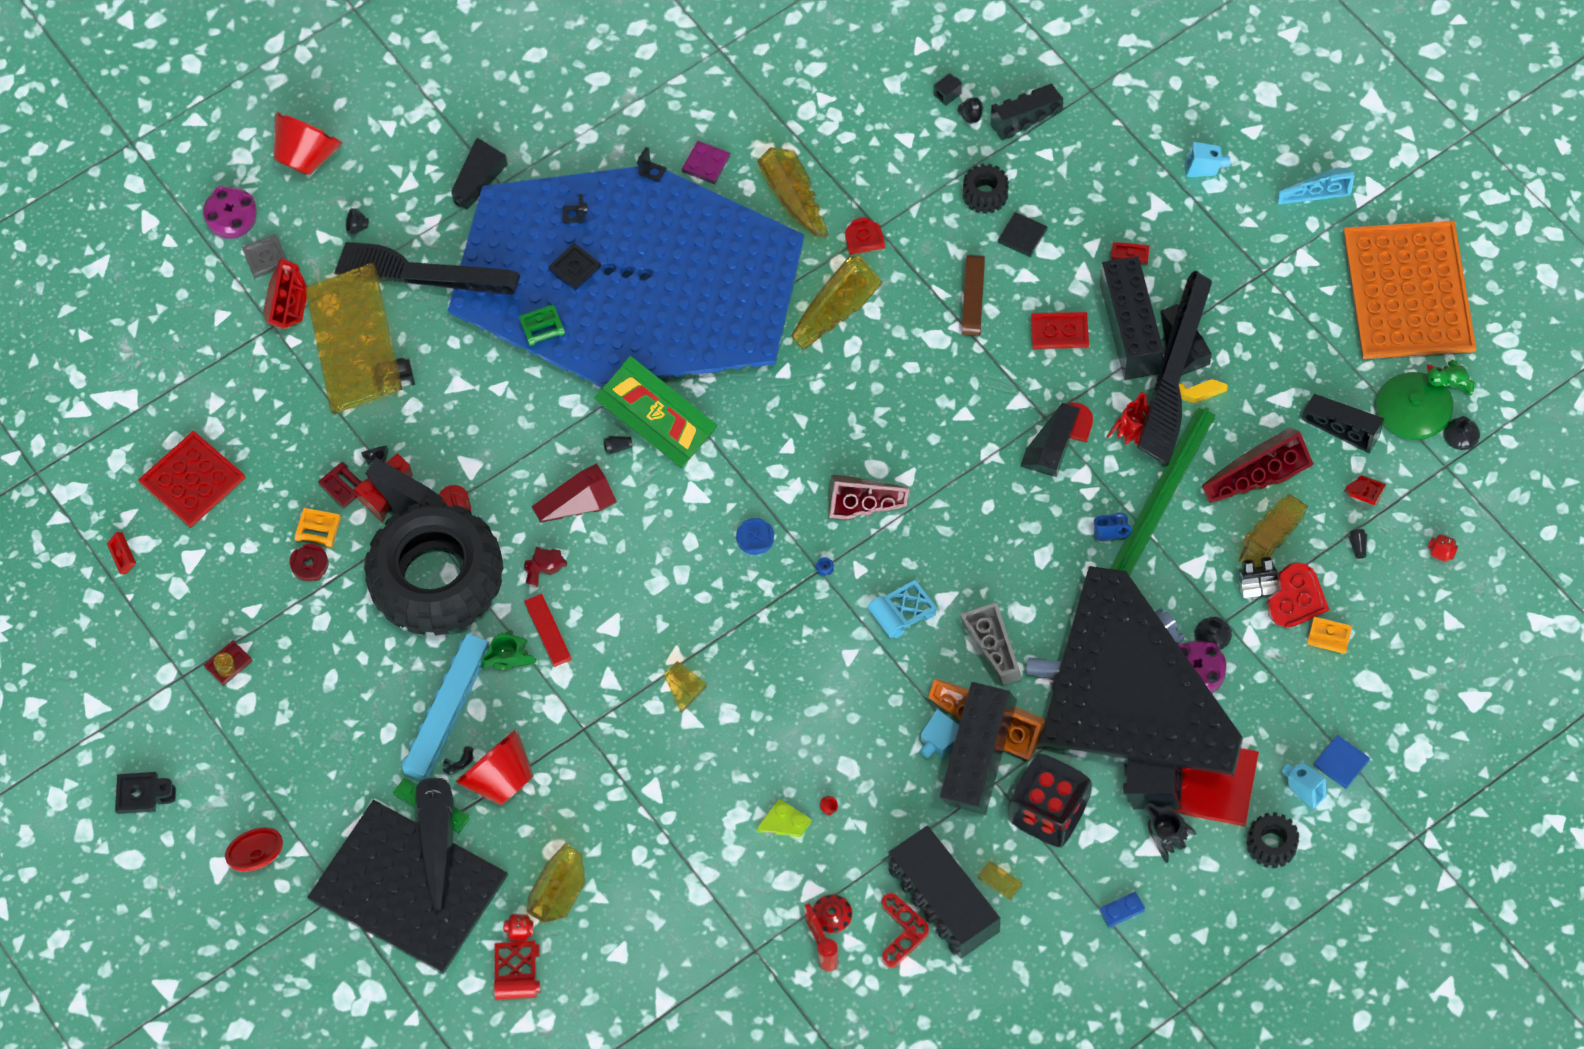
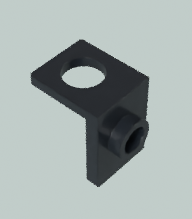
M645 147L637 160L639 175L659 182L667 168L651 162L649 148ZM652 169L660 170V173L657 175H651L649 172Z
M579 194L578 206H563V223L585 222V214L588 213V203L584 202L583 194ZM574 210L577 212V216L569 218L567 213Z

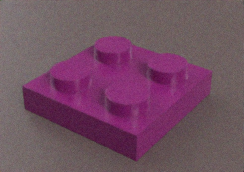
M697 140L682 167V172L715 184L730 158V152Z

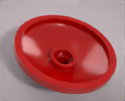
M263 827L249 830L239 835L229 844L225 852V860L230 868L237 871L250 872L261 869L278 857L283 848V838L279 831L273 828Z

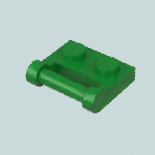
M554 304L519 316L530 347L545 339L557 335H565ZM556 325L555 329L534 336L531 334L532 332Z

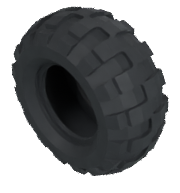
M431 501V505L420 506L418 503L408 506L407 511L401 514L395 513L385 522L386 526L383 529L377 530L370 542V552H367L365 556V581L376 608L383 612L386 619L394 625L401 626L402 628L405 626L409 632L425 635L426 632H432L435 635L449 634V630L456 628L461 630L471 625L475 617H481L492 605V598L499 593L504 568L497 538L492 534L486 522L480 517L473 516L470 510L455 504L453 507L447 506L445 502ZM430 549L450 550L464 560L459 575L443 587L423 589L412 585L404 578L409 563L417 555Z

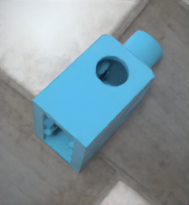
M1193 142L1185 160L1187 177L1215 176L1220 167L1230 166L1231 158L1230 156H1222L1220 146Z
M937 709L921 733V742L924 746L919 750L920 754L926 759L933 753H936L941 758L945 757L953 750L959 725Z
M1300 763L1296 768L1291 764H1287L1283 768L1282 773L1288 777L1289 789L1312 809H1315L1327 797L1326 777L1304 763Z

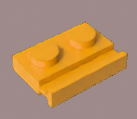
M1314 617L1307 645L1346 654L1352 626Z

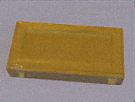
M991 861L987 863L978 875V879L1010 901L1023 885L1021 881Z

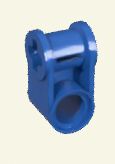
M1125 513L1097 516L1094 519V538L1099 541L1128 537L1132 529L1127 523V515Z

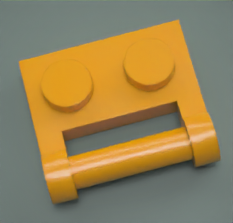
M304 508L295 533V541L302 542L304 540L325 544L326 547L333 548L341 515ZM308 529L328 533V536L304 533V531Z

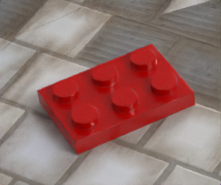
M1087 312L1031 313L1033 349L1089 348Z

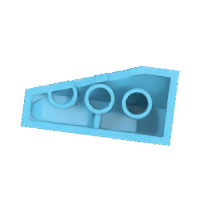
M1337 167L1279 191L1278 204L1351 196L1354 172L1349 167Z

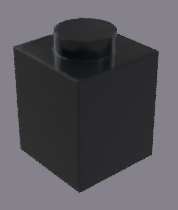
M951 73L934 84V96L945 106L962 94L960 79L954 77Z

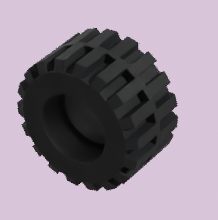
M980 164L979 167L976 165L973 166V170L969 169L963 180V199H965V204L969 205L971 210L975 209L977 213L982 211L983 214H987L989 211L994 213L995 209L999 211L1001 205L1004 206L1006 204L1009 181L1003 169L999 170L998 166L992 167V164H988V166ZM981 186H990L994 188V190L989 192H983L978 190L977 188Z
M1273 812V815L1270 816L1269 813H1265L1264 818L1260 815L1251 824L1247 837L1248 853L1251 852L1250 857L1252 859H1257V864L1264 863L1266 868L1269 865L1277 868L1279 864L1283 867L1286 865V861L1290 863L1292 858L1295 857L1300 836L1299 832H1297L1296 824L1292 825L1293 821L1290 818L1286 820V815L1277 816V813ZM1270 833L1276 834L1283 839L1284 844L1280 847H1270L1263 842L1261 837Z

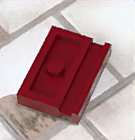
M232 640L205 663L204 667L224 686L253 660Z

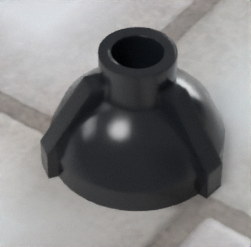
M967 98L958 106V114L967 123H977L981 119L984 109L979 98Z
M350 208L346 218V232L354 235L364 230V228H368L369 218H366L360 210Z
M388 446L361 452L362 457L369 464L372 463L375 457L385 462Z

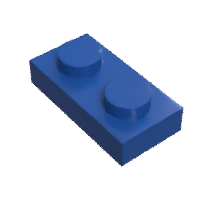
M1135 891L1101 907L1099 911L1108 928L1144 912L1145 907Z

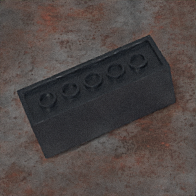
M1139 256L1102 262L1100 288L1124 380L1158 375L1164 350Z
M971 682L940 798L948 806L986 815L1017 699L1009 690Z
M1128 759V764L1124 766L1127 782L1123 784L1124 795H1127V801L1131 803L1133 810L1144 809L1149 803L1160 809H1181L1182 767Z
M928 825L888 852L889 873L892 877L899 879L902 890L905 893L909 892L913 897L912 902L918 909L921 908L923 910V915L929 924H934L937 928L936 933L942 940L945 939L948 942V948L953 955L957 954L962 959L1000 932V916Z

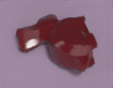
M536 547L532 560H526L524 563V569L528 573L526 583L531 584L533 587H538V574L540 572L552 575L557 573L562 567H566L567 561L561 556V551Z

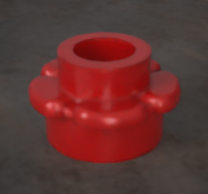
M830 796L823 797L820 802L821 811L827 815H832L838 809L837 800Z

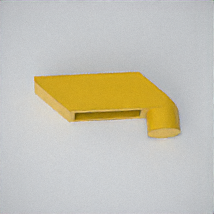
M1211 379L1190 388H1186L1185 384L1182 383L1179 384L1181 399L1195 404L1226 392L1228 385Z

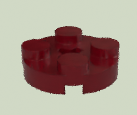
M309 543L292 552L289 564L293 575L298 579L318 581L326 573L329 560L321 546ZM309 559H312V565L307 566L304 563L305 561L307 562L309 561Z

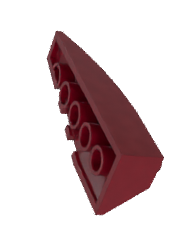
M1290 427L1228 464L1206 481L1202 488L1208 502L1211 503L1232 497L1235 494L1247 493L1249 490L1256 488L1261 489L1267 485L1282 483L1314 465L1301 432Z

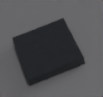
M1014 212L1000 235L998 243L1031 257L1045 235L1048 226Z
M573 243L548 267L552 273L576 291L601 268V264Z

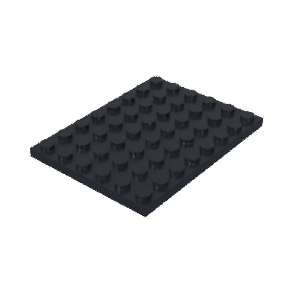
M373 799L307 898L311 902L444 975L507 878L508 872L452 842L442 911H434L423 864L418 823Z

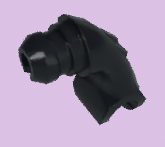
M465 746L464 753L457 762L445 759L443 763L450 765L446 769L443 768V771L451 774L464 769L474 759L473 748Z

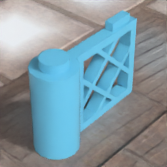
M916 580L884 597L875 598L867 607L890 638H899L904 634L905 628L923 618L927 621L936 616L937 611L935 604ZM914 587L918 592V597L906 595L907 590ZM895 597L903 599L902 606L893 604L891 599ZM905 599L915 601V609L905 607ZM918 603H925L930 609L926 611L917 609ZM902 612L914 613V617L906 621L902 616Z

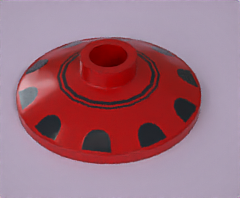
M839 895L823 896L813 906V911L823 932H841L849 926L852 920L851 905L845 898ZM830 909L836 910L834 914H830L828 911Z

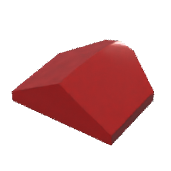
M1361 475L1357 480L1348 484L1344 492L1353 498L1377 506L1386 484Z

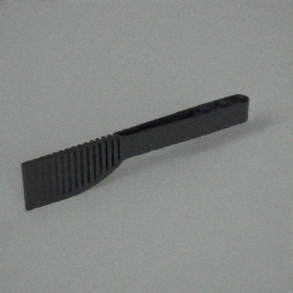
M345 242L334 272L335 275L376 280L384 279L391 282L393 280L400 283L509 295L515 294L521 277L516 271L506 269L409 262L399 252L386 246Z
M1196 270L1187 279L1156 380L1155 392L1152 394V401H1150L1148 414H1146L1145 423L1143 424L1137 445L1138 449L1165 465H1168L1181 427L1182 399L1179 381L1212 285L1211 279Z

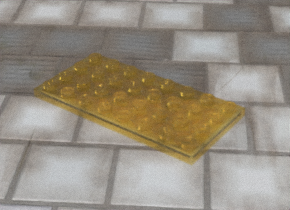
M374 263L305 287L331 412L337 414L403 390Z

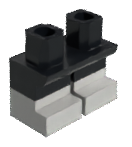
M1271 557L1261 558V567H1255L1254 561L1251 559L1243 560L1242 569L1239 570L1240 592L1244 598L1261 596V593L1263 595L1273 594L1279 590L1278 571Z

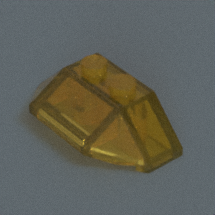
M565 843L550 858L528 895L527 913L542 923L564 918L568 915L585 884L583 857L580 852Z

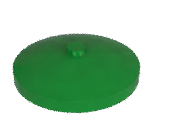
M1408 372L1394 376L1381 387L1377 395L1376 412L1377 416L1385 418L1383 426L1392 434L1404 439L1421 440L1435 436L1446 428L1453 413V398L1447 386H1432L1427 380V374Z

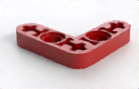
M888 893L882 898V908L905 930L882 954L884 965L894 968L928 937L929 925L899 896L894 893ZM887 900H894L895 907L892 905L887 906ZM903 912H908L911 915V919L902 921L900 915ZM915 919V925L918 928L924 927V933H916V927L913 925ZM908 939L912 944L909 948L905 949L900 946V942ZM895 947H897L899 952L895 955V961L892 959L888 961V954L894 955L896 953Z

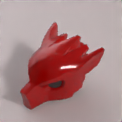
M1140 392L1135 401L1127 404L1107 434V438L1117 429V437L1120 439L1123 435L1125 444L1130 443L1133 439L1134 445L1138 443L1143 424L1145 423V415L1148 414L1147 411L1149 410L1146 393Z

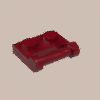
M341 462L321 478L318 484L344 509L357 498L355 488L352 489L338 475L343 474L356 487L362 482L348 469L344 462Z

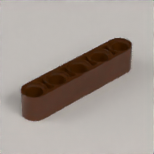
M966 255L962 335L980 336L985 267V256Z

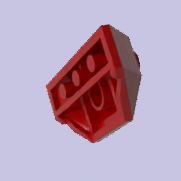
M282 258L279 259L269 281L263 316L268 324L286 329L302 322L308 287L299 271L298 264Z

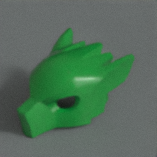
M508 630L506 633H499L492 639L489 650L481 658L480 667L483 670L493 667L497 670L505 671L515 666L536 663L537 660L534 656L528 655L527 650H524L527 640L524 637L512 636L513 631Z

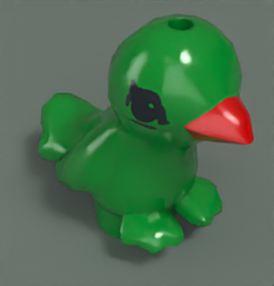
M1450 360L1448 362L1449 367L1445 365L1444 369L1427 365V380L1432 386H1448L1453 389H1460L1464 394L1470 396L1473 394L1475 382L1469 379L1470 377L1466 369L1458 365L1457 361Z

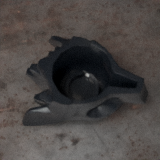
M1151 803L1147 804L1143 809V812L1148 817V832L1156 843L1162 858L1168 863V851L1174 853V847L1185 849L1187 847L1185 845L1188 837L1187 832L1193 835L1197 833L1176 811L1160 809Z

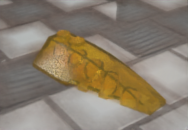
M770 147L757 160L761 172L768 181V185L787 211L814 236L827 237L829 234L824 219L818 214L820 210L819 205L813 199L815 193L809 187L811 181L795 151Z
M849 256L816 295L798 322L791 337L802 349L807 348L822 337L825 332L832 330L839 322L846 320L850 314L861 309L883 282L861 256Z

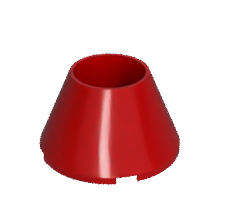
M280 112L275 113L273 159L285 166L310 176L342 146L340 140L333 136H328L324 131L289 115L283 116Z
M514 729L458 778L456 782L499 805L506 802L534 777L519 731Z

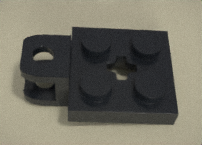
M157 772L117 774L115 812L117 814L155 812L156 802L157 804H170L176 800V787L172 785V781L168 778H158ZM136 789H139L141 792L139 796L135 797L132 795V793L136 792Z

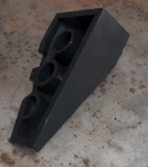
M1178 304L1161 310L1166 347L1179 307ZM1198 330L1196 331L1182 375L1210 365L1212 353Z
M1062 403L1026 448L1021 467L1057 477L1080 408Z
M376 457L365 472L375 488L383 494L387 504L398 514L407 511V507L419 503L420 506L431 505V501L442 502L443 500L440 495L429 487Z

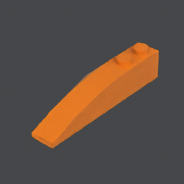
M934 679L928 698L947 712L954 714L961 721L969 689ZM1015 707L1004 750L1030 760L1040 743L1046 719Z

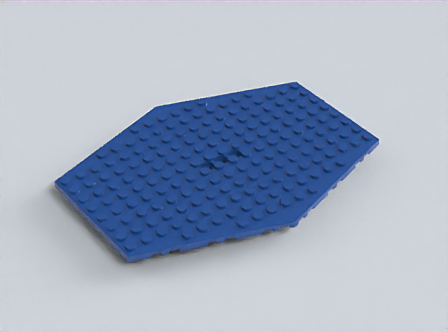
M637 166L485 185L481 189L460 266L513 270L519 273L521 277L516 292L513 295L453 289L448 313L467 323L471 322L477 325L479 329H485L493 333L494 336L516 347L520 346L528 350L529 353L536 354L545 361L566 371H571L577 374L578 377L594 382V385L600 387L605 386L629 356L637 360L659 379L673 375L680 377L682 374L689 373L696 375L723 371L722 369L728 368L741 369L744 366L774 365L778 357L805 237L804 234L667 170L659 182L640 176ZM652 169L649 173L657 175L660 173V170ZM579 194H583L584 202L588 203V213L585 214V222L563 223V206H578ZM574 210L567 213L569 218L577 216V212ZM573 243L601 264V268L576 291L552 273L548 267ZM554 304L565 335H557L545 339L530 347L519 316ZM556 325L532 332L531 334L534 336L555 329Z

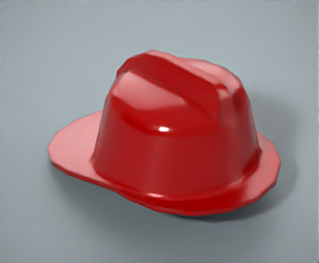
M449 485L440 491L439 495L443 498L442 502L447 503V506L453 507L455 504L471 511L469 497L463 487Z

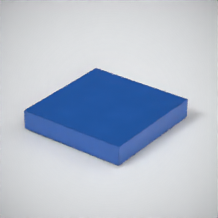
M1337 735L1314 763V767L1347 789L1370 761V757Z

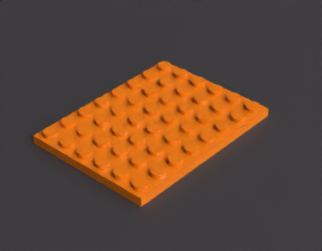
M1455 221L1344 228L1343 233L1362 359L1470 353L1476 351Z

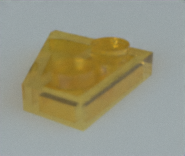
M678 661L664 674L681 713L707 687V683Z

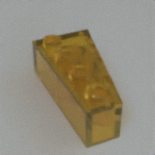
M1288 494L1284 499L1281 498L1277 502L1275 509H1270L1263 521L1260 520L1256 524L1254 531H1249L1245 536V545L1239 562L1242 563L1243 560L1251 559L1254 561L1255 567H1261V558L1272 557L1276 547L1279 548L1283 544L1287 534L1290 535L1304 518L1308 506L1291 494Z

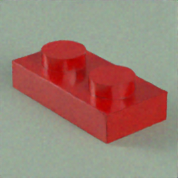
M1113 242L1111 261L1139 256L1140 263L1148 265L1150 245Z
M116 532L107 542V546L119 573L127 574L136 564V561L123 532Z

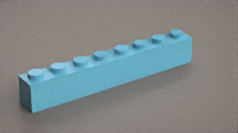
M467 634L465 639L460 641L459 651L451 660V668L443 676L442 687L436 691L435 701L427 710V718L419 726L417 739L412 741L408 757L403 759L402 769L405 776L418 781L429 779L481 670V658L490 647L487 640Z

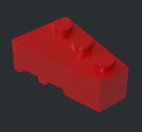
M398 453L386 462L388 465L412 478L413 474L410 464ZM367 478L355 488L357 498L383 523L386 514L392 507L387 504L383 494Z

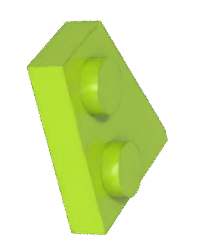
M778 799L757 827V831L759 833H764L765 831L773 832L776 835H790L791 837L801 838L811 825L812 819L781 799Z

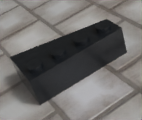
M1051 83L1034 89L1030 95L1023 93L1016 100L1012 101L1009 98L1004 100L1002 105L993 104L991 105V127L1002 141L1011 138L1016 133L1027 130L1031 125L1042 122L1046 117L1059 113L1063 109L1064 98Z
M1317 394L1312 396L1302 416L1303 421L1369 454L1380 437L1385 419Z

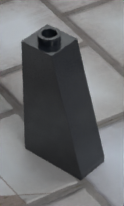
M477 137L451 190L454 204L468 210L479 198L482 186L490 185L508 165L506 155Z

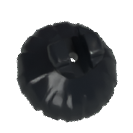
M1462 416L1449 422L1444 429V438L1449 446L1455 449L1466 450L1478 443L1480 430L1474 421Z
M1219 617L1204 618L1197 624L1195 638L1196 640L1215 643L1222 650L1230 643L1232 630L1229 624Z

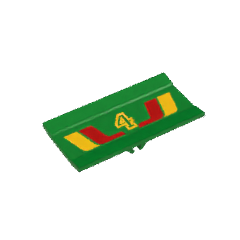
M631 356L627 358L620 369L594 397L597 402L681 469L718 426Z

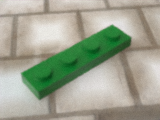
M404 777L393 792V795L416 809L417 784ZM454 807V832L460 834L470 820V816Z

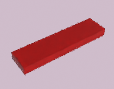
M539 594L525 600L524 603L553 666L556 667L571 661V655L543 595Z

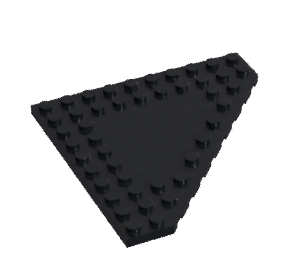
M1089 566L1040 738L1041 745L1234 776L1243 742L1240 732L1128 573L1122 570Z

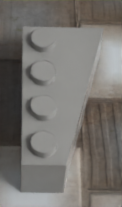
M997 602L961 613L962 624L1001 683L1006 685L1022 680Z

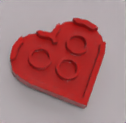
M1295 562L1287 565L1278 573L1279 590L1267 599L1268 615L1276 625L1284 627L1296 626L1329 611L1328 604L1313 568L1304 563Z

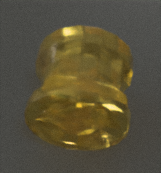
M220 653L214 658V666L220 676L227 677L235 672L236 666L230 654Z

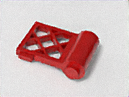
M810 903L805 904V920L818 945L819 966L824 971H833L839 964L838 945L833 939L826 938Z
M535 940L494 943L495 1000L537 997V993H541L540 981H536V957H540L539 944H536ZM531 947V952L526 957L519 953L522 948ZM499 949H509L512 953L504 959L499 955ZM515 955L522 960L516 967L509 963ZM524 964H527L531 967V973L522 974L519 969ZM505 965L512 970L508 975H499V971Z

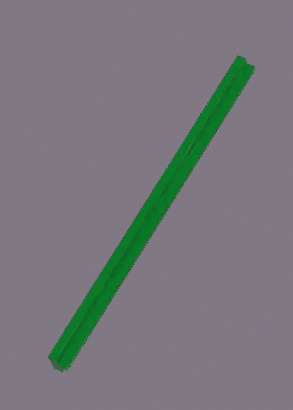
M1198 407L1171 456L1169 464L1165 467L1111 569L1126 571L1129 576L1131 575L1215 419V414L1210 413L1209 408L1205 407L1203 410Z

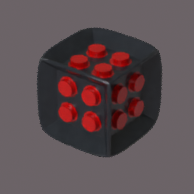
M1038 754L1026 769L1015 789L1008 809L1009 821L1023 832L1047 844L1061 848L1069 840L1086 809L1087 802L1091 796L1092 781L1079 770L1053 757Z

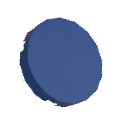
M751 518L745 520L738 527L736 541L743 552L750 555H759L772 547L774 531L772 526L763 519Z

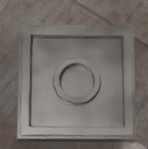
M276 234L242 247L254 278L274 272L279 259L287 260Z

